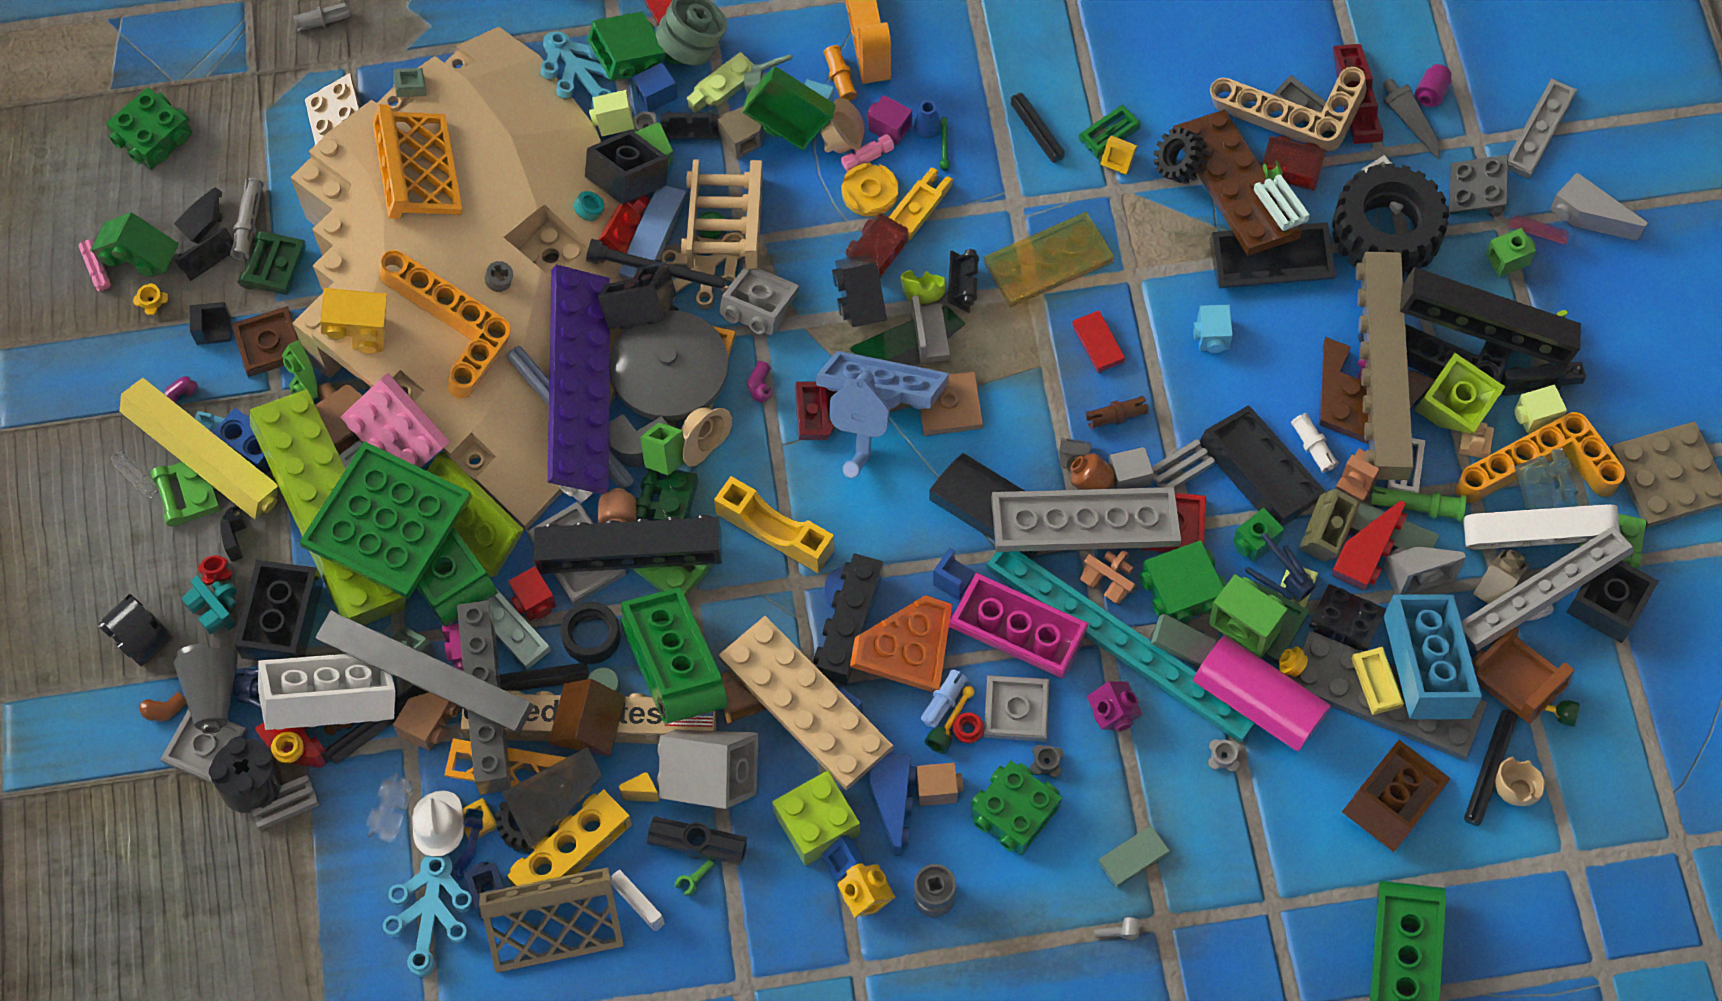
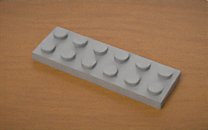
M1174 487L992 492L991 502L996 552L1179 547L1181 543Z

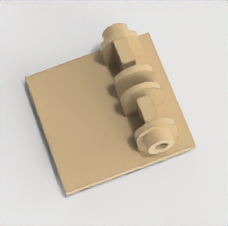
M350 73L305 99L315 144L329 131L361 108L360 101L356 95L357 89L354 86Z

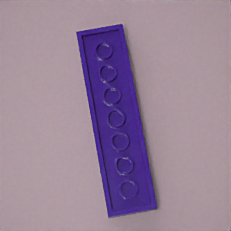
M556 264L551 270L547 483L604 494L609 490L610 329H608L598 296L604 285L610 284V278Z

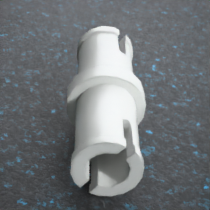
M1303 413V415H1299L1291 421V425L1294 426L1304 442L1303 448L1306 452L1311 453L1322 473L1332 470L1339 464L1325 443L1327 439L1323 434H1319L1308 413Z

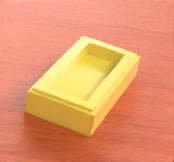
M1383 647L1353 654L1351 659L1372 715L1402 708L1404 702Z

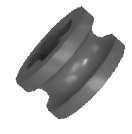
M503 261L491 263L485 274L486 285L496 292L505 291L512 282V268ZM495 272H499L501 276H504L503 281H499L497 277H494Z

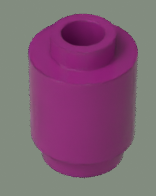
M1435 64L1425 71L1415 90V96L1420 104L1426 107H1436L1441 104L1452 83V73L1447 67Z

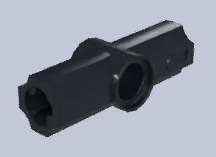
M654 816L649 827L647 844L687 853L689 857L694 859L709 858L741 866L748 838L710 829L700 822L688 824ZM694 836H703L706 839L699 846H693L689 843L690 839Z

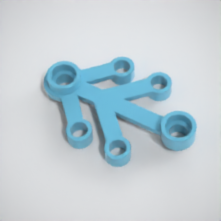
M554 31L545 35L543 46L548 56L542 62L541 75L546 79H554L558 72V59L561 57L566 63L562 79L557 82L556 94L559 97L569 98L572 96L575 75L593 97L612 93L608 89H602L589 74L591 72L603 75L609 79L601 63L577 58L573 54L586 55L590 59L598 61L590 44L585 45L573 42L562 32ZM593 98L591 103L592 109H594Z
M427 855L421 862V872L403 885L396 884L392 886L388 892L389 899L394 905L403 906L408 902L411 894L427 884L425 896L400 915L389 916L383 922L385 933L389 937L394 938L400 936L405 927L421 916L416 950L409 955L407 960L411 973L420 978L429 976L435 968V960L429 952L435 916L447 929V935L453 943H462L468 937L466 926L462 922L456 921L439 899L440 886L442 885L452 896V903L456 910L466 912L473 906V899L470 893L462 890L452 878L453 864L447 855L438 857ZM434 863L442 864L441 869L436 872L431 871V866ZM397 891H404L402 899H394V894ZM460 897H467V904L463 906L457 904ZM392 922L399 923V927L395 931L388 930V926ZM456 928L463 929V933L459 937L452 936V932ZM420 956L426 958L422 966L415 965L416 958Z

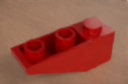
M1403 501L1397 502L1349 539L1339 555L1331 576L1364 591L1369 583L1375 585L1382 568L1377 566L1381 556L1388 558L1395 543L1390 537L1394 529L1401 530L1408 515L1403 512L1406 503Z

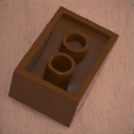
M1398 740L1359 788L1342 813L1395 852L1451 778L1402 741Z

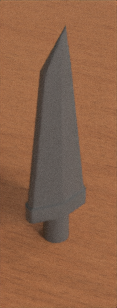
M1393 78L1386 80L1383 86L1389 92V95L1383 99L1384 102L1439 160V141L1411 92V88L1408 84L1399 88Z

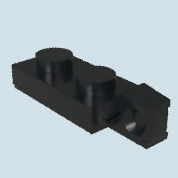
M1570 362L1567 367L1543 364L1538 367H1513L1504 370L1500 383L1505 388L1501 395L1525 394L1555 385L1559 391L1562 385L1583 384L1586 378L1582 362Z

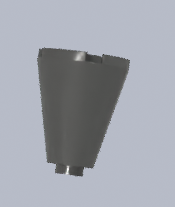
M209 642L192 644L179 649L177 657L174 656L173 658L194 726L206 734L219 732L222 727L226 726L238 655L237 650L233 646L225 643H219L220 648H210Z

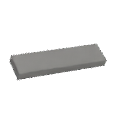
M1552 78L1550 79L1508 156L1509 171L1530 179L1571 104L1577 89Z

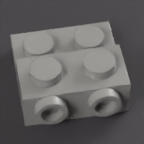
M745 266L722 295L719 314L723 315L730 323L740 322L748 325L756 334L767 333L772 336L784 320L786 309L798 295L800 285L759 268L746 269Z

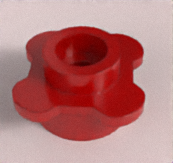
M218 555L205 558L198 566L199 573L203 574L202 582L205 585H212L216 581L222 582L223 580L230 579L232 571L227 568L228 560Z

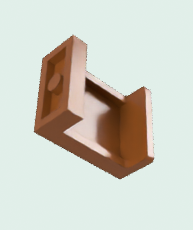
M1515 627L1491 643L1492 646L1486 652L1481 650L1472 660L1478 685L1528 724H1531L1570 685L1575 669L1565 662L1559 668L1554 666L1517 637L1519 628Z

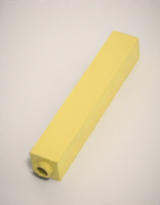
M141 378L121 394L119 412L253 519L259 517L263 512L269 513L275 507L278 501L276 499L278 484L147 380Z

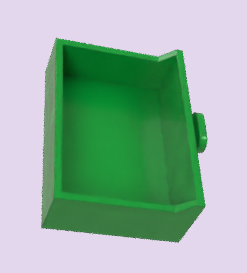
M774 66L747 95L742 113L763 125L764 130L773 137L780 136L804 151L809 142L833 118L836 104Z

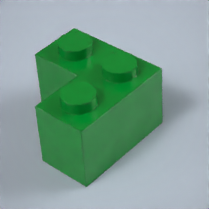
M130 212L104 222L90 251L99 256L98 259L106 265L117 266L129 262L136 267V271L140 274L154 277L166 272L179 243Z

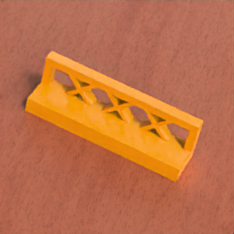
M453 738L444 775L448 778L475 782L473 767L466 772L454 770L457 758L472 761L471 741ZM508 748L509 765L511 767L510 775L514 779L511 780L512 789L531 790L536 793L570 798L574 778L578 779L581 767L577 759ZM518 769L536 771L538 776L526 783L520 782L514 772ZM550 774L565 776L564 789L550 787L545 777ZM542 780L545 786L537 785L536 783Z

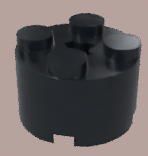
M129 593L97 625L117 642L116 645L129 658L131 657L142 667L174 637L151 612L142 607L143 604Z
M242 737L230 739L227 745L216 754L209 768L211 780L225 804L232 810L241 813L252 812L251 809L258 807L263 809L269 806L279 796L281 786L283 785L280 767L271 751L264 743L254 739H244Z

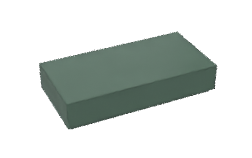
M1163 614L1158 618L1151 644L1200 668L1215 646L1216 640Z
M1150 825L1101 857L1098 863L1114 886L1118 888L1167 856L1170 850Z

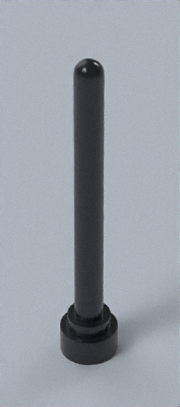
M591 239L586 257V262L594 264L604 263L607 260L635 268L663 263L608 249L607 245H603V241ZM667 264L671 277L719 289L724 288L726 285V280L723 277Z

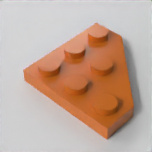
M924 595L861 633L854 639L850 667L932 693L935 690H939L952 604Z

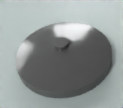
M668 311L665 318L658 323L647 324V322H643L623 330L611 350L609 371L616 394L630 410L652 420L662 416L665 421H678L686 419L694 410L708 408L714 403L726 384L729 363L724 341L712 325L704 319L687 312Z

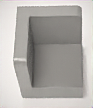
M1144 447L1110 455L1109 464L1115 471L1114 478L1116 481L1114 489L1145 488L1151 486L1154 473Z

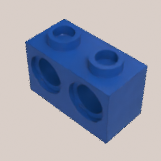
M234 408L213 431V434L267 475L271 469L263 452L259 455H254L261 448L251 429L250 417ZM241 434L239 438L231 440L233 436Z

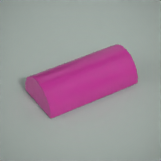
M978 573L974 575L949 622L950 628L1062 679L1069 672L1089 623Z
M1224 635L1213 647L1192 680L1297 752H1299L1323 722L1332 705L1227 635Z

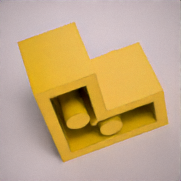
M324 288L320 320L321 334H326L334 339H341L345 336L352 337V349H358L363 353L383 352L387 319V293Z

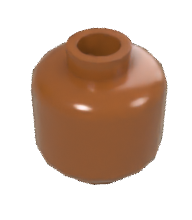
M1095 453L1087 454L1084 457H1077L1070 467L1072 471L1070 475L1071 484L1078 490L1112 489L1115 485L1116 480L1113 467Z

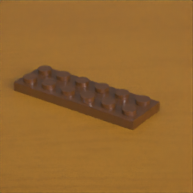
M1225 110L1173 126L1175 130H1177V127L1192 131L1204 138L1203 141L1207 142L1208 147L1205 150L1209 151V156L1204 157V159L1208 163L1207 166L1202 164L1201 169L1204 171L1202 174H1198L1247 256L1301 238L1302 231L1298 225L1282 231L1254 192L1256 183L1260 182L1262 185L1265 183L1264 171ZM1184 146L1182 150L1186 154V146ZM1267 191L1270 197L1275 202V204L1278 206L1274 196L1271 194L1270 191ZM1280 209V211L1283 213L1286 219L1290 221L1287 214Z

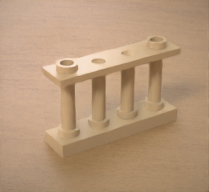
M693 159L692 171H687V188H691L687 239L682 238L681 255L687 256L688 268H694L695 253L740 254V257H745L746 269H758L763 187L762 160H750V172H744V175L700 174L699 159ZM700 186H744V189H749L748 194H743V197L699 196ZM698 208H741L743 211H747V217H742L741 219H697ZM696 230L741 231V234H746V238L740 239V242H696Z

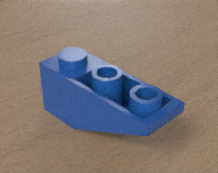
M889 753L871 769L869 781L870 794L894 856H901L902 846H908L910 827H904L905 815H912L913 797L907 795L908 786H915L916 767L911 766V755Z

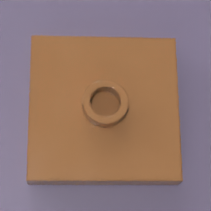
M974 372L949 374L947 387L930 409H920L923 436L983 429Z

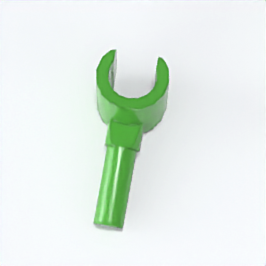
M1275 161L1277 166L1273 170H1267L1266 164L1263 165L1262 168L1266 179L1270 178L1273 181L1275 176L1280 174L1282 176L1279 161Z
M709 859L690 877L686 875L678 877L675 881V887L678 889L684 882L688 881L690 882V888L683 895L686 897L694 895L697 889L696 883L715 865L714 862Z

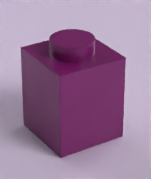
M885 95L881 97L878 103H873L867 112L869 131L880 137L889 135L896 146H898L912 126V110Z

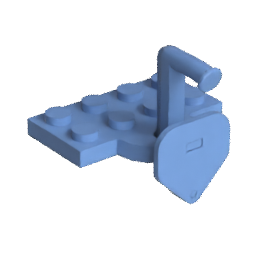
M836 351L817 374L816 385L826 387L830 391H838L830 399V420L837 429L857 434L856 455L851 461H847L843 465V474L847 478H855L859 475L860 470L870 459L872 437L883 435L888 428L889 409L898 406L900 403L909 404L917 409H930L947 387L949 373Z

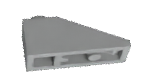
M1576 173L1556 194L1550 208L1559 219L1567 221L1572 226L1635 241L1641 238L1648 224L1647 221L1579 173Z

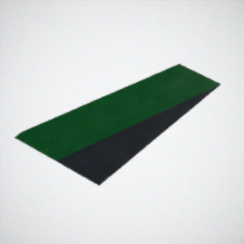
M945 305L942 307L946 335L947 339H949L966 323ZM913 320L849 348L856 355L916 366L920 362Z

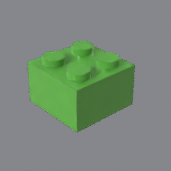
M1234 574L1213 602L1209 625L1262 658L1281 633L1287 608L1284 607V603L1276 596H1268L1260 591L1258 586L1249 578H1241Z

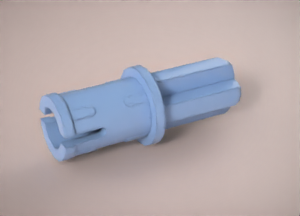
M951 670L940 689L933 692L934 698L921 716V720L926 726L937 727L948 709L955 706L954 700L968 682L964 674L955 684L954 681L960 672Z

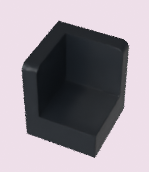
M225 302L189 305L190 333L196 345L230 342L232 340V318Z

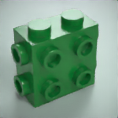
M643 11L593 20L587 40L610 81L631 78L659 63H663L666 58V52L658 44L654 26L648 21Z
M148 87L106 122L111 133L108 136L111 142L119 149L124 147L135 163L138 165L143 163L150 170L164 162L171 152L179 145H183L193 134L188 124L190 119L187 114L180 108L175 110L162 93L156 94Z
M1201 540L1144 560L1140 580L1146 591L1150 590L1154 598L1152 605L1158 617L1166 614L1182 623H1186L1194 615L1203 612L1204 614H1211L1214 600L1227 584L1222 575H1217L1214 568L1215 560L1210 549H1205Z
M1010 760L1005 768L999 766L990 778L992 784L986 791L981 789L975 795L970 804L973 806L971 818L974 819L973 823L979 830L987 834L990 831L998 837L999 843L1006 850L1012 853L1016 851L1023 855L1059 810L1062 797L1059 796L1060 792L1048 782L1043 784L1033 777L1034 773L1022 763L1017 765Z

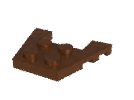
M1326 337L1322 348L1323 363L1319 425L1369 444V440L1364 439L1365 422H1368V413H1363V397L1367 395L1366 386H1362L1360 379L1341 372L1351 346ZM1412 370L1408 372L1410 410L1418 403V400L1428 391L1435 380Z

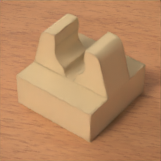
M1481 422L1473 434L1461 432L1458 454L1478 458L1489 456L1494 428L1487 427V423Z

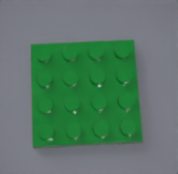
M364 441L299 543L301 547L409 599L468 505L472 495L470 491Z

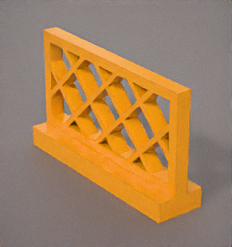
M379 104L372 123L388 218L400 219L402 213L460 215L462 204L446 115L393 112L390 105ZM396 122H405L412 129L406 134L396 126ZM426 123L439 124L440 131L434 135L424 125ZM416 132L429 140L424 146L411 138ZM404 143L416 151L412 157L407 156L400 150ZM433 144L444 152L440 159L428 151ZM421 155L433 164L428 170L415 162ZM408 167L421 175L415 182L404 174ZM437 168L448 175V179L444 183L432 175ZM425 179L437 188L432 194L419 186ZM414 191L425 201L422 203H409L408 195ZM443 192L452 199L453 204H443L436 197Z

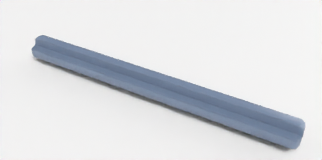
M521 346L514 347L507 354V358L549 406V378ZM609 449V477L619 488L626 490L634 483L635 479Z

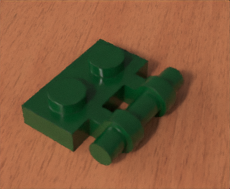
M648 469L647 475L642 478L640 484L642 489L641 495L636 499L637 520L646 519L647 515L654 516V521L665 520L669 517L688 519L699 481L697 473L673 471L671 474L666 475L665 480H658L660 472ZM653 494H661L659 502L651 501Z

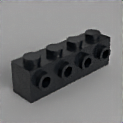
M853 553L851 563L845 562L841 579L845 581L842 590H836L831 607L836 609L833 618L826 619L822 636H826L823 647H817L813 664L817 665V668L831 682L845 686L848 685L853 670L850 667L854 639L865 632L883 576V561Z

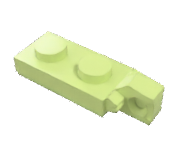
M742 52L738 53L694 87V92L687 97L688 107L694 113L699 112L707 105L718 107L745 87L744 74L751 71V65L754 64Z

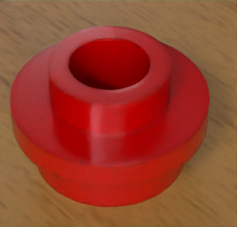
M970 712L960 714L953 723L954 736L962 743L971 744L977 742L984 733L982 719ZM971 725L974 731L966 733L963 731V727Z

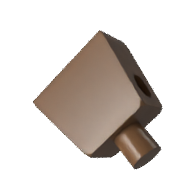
M325 383L317 389L318 398L321 401L315 406L340 455L360 440L347 427L340 416L360 399L362 395L350 385H344L336 391L330 383Z

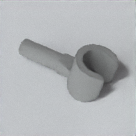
M1126 917L1123 920L1122 928L1094 929L1095 937L1121 936L1126 940L1133 941L1139 936L1140 920Z

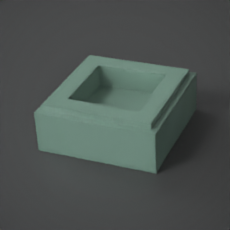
M422 68L393 69L396 97L426 95Z

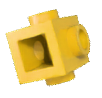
M863 863L854 865L846 871L847 876L837 883L844 901L849 906L854 918L876 914L895 898L886 876L878 864L864 866Z

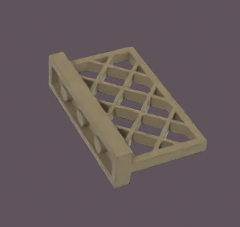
M609 867L480 893L479 907L485 924L495 973L624 946ZM607 895L608 905L601 914L587 906L593 897ZM569 902L578 908L570 920L555 913L560 904ZM537 909L546 914L537 927L522 919L528 910ZM583 911L597 919L588 932L574 924ZM609 912L611 914L612 920L606 917L609 914ZM505 916L511 919L513 923L504 934L493 927L491 918ZM550 918L565 926L557 938L542 931ZM601 923H604L614 929L615 938L602 941L595 937L594 933ZM518 924L532 932V935L524 945L510 937ZM570 929L584 937L578 946L569 947L561 942ZM495 936L500 939L498 944L496 943ZM537 936L552 944L547 952L538 954L529 949ZM505 942L519 950L514 959L500 961L499 951Z

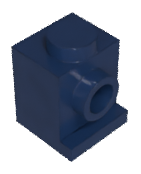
M489 862L478 863L471 868V871L464 873L475 908L480 917L482 916L479 901L480 893H484L482 892L483 888L487 885L493 886V889L486 892L504 889L503 881L495 862L491 864Z

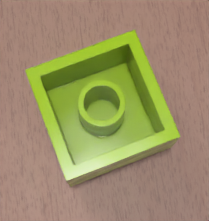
M828 770L772 801L775 817L805 866L822 857L821 854L841 836L849 835L851 839H854L860 835V822Z

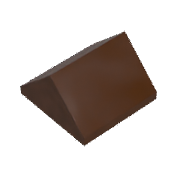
M593 679L564 684L548 743L550 745L610 757L626 696Z

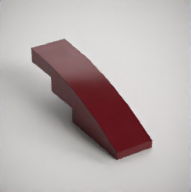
M1361 43L1333 46L1337 79L1341 72L1348 67H1357L1365 75L1366 94L1349 127L1353 143L1382 142L1383 130L1377 116L1378 104L1372 89L1373 77ZM1350 81L1346 86L1353 88L1358 86L1359 82Z

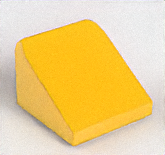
M644 772L619 786L623 800L660 801L658 792L648 772Z

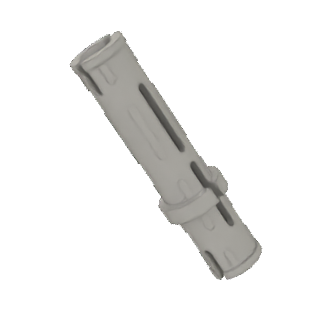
M257 178L245 180L238 221L233 227L234 242L230 255L237 260L249 259L251 242L257 232L255 222L264 185Z

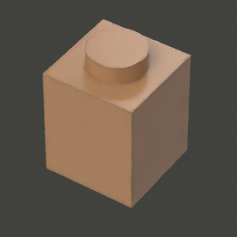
M955 763L916 766L919 806L957 803L958 792H963L962 773H956Z

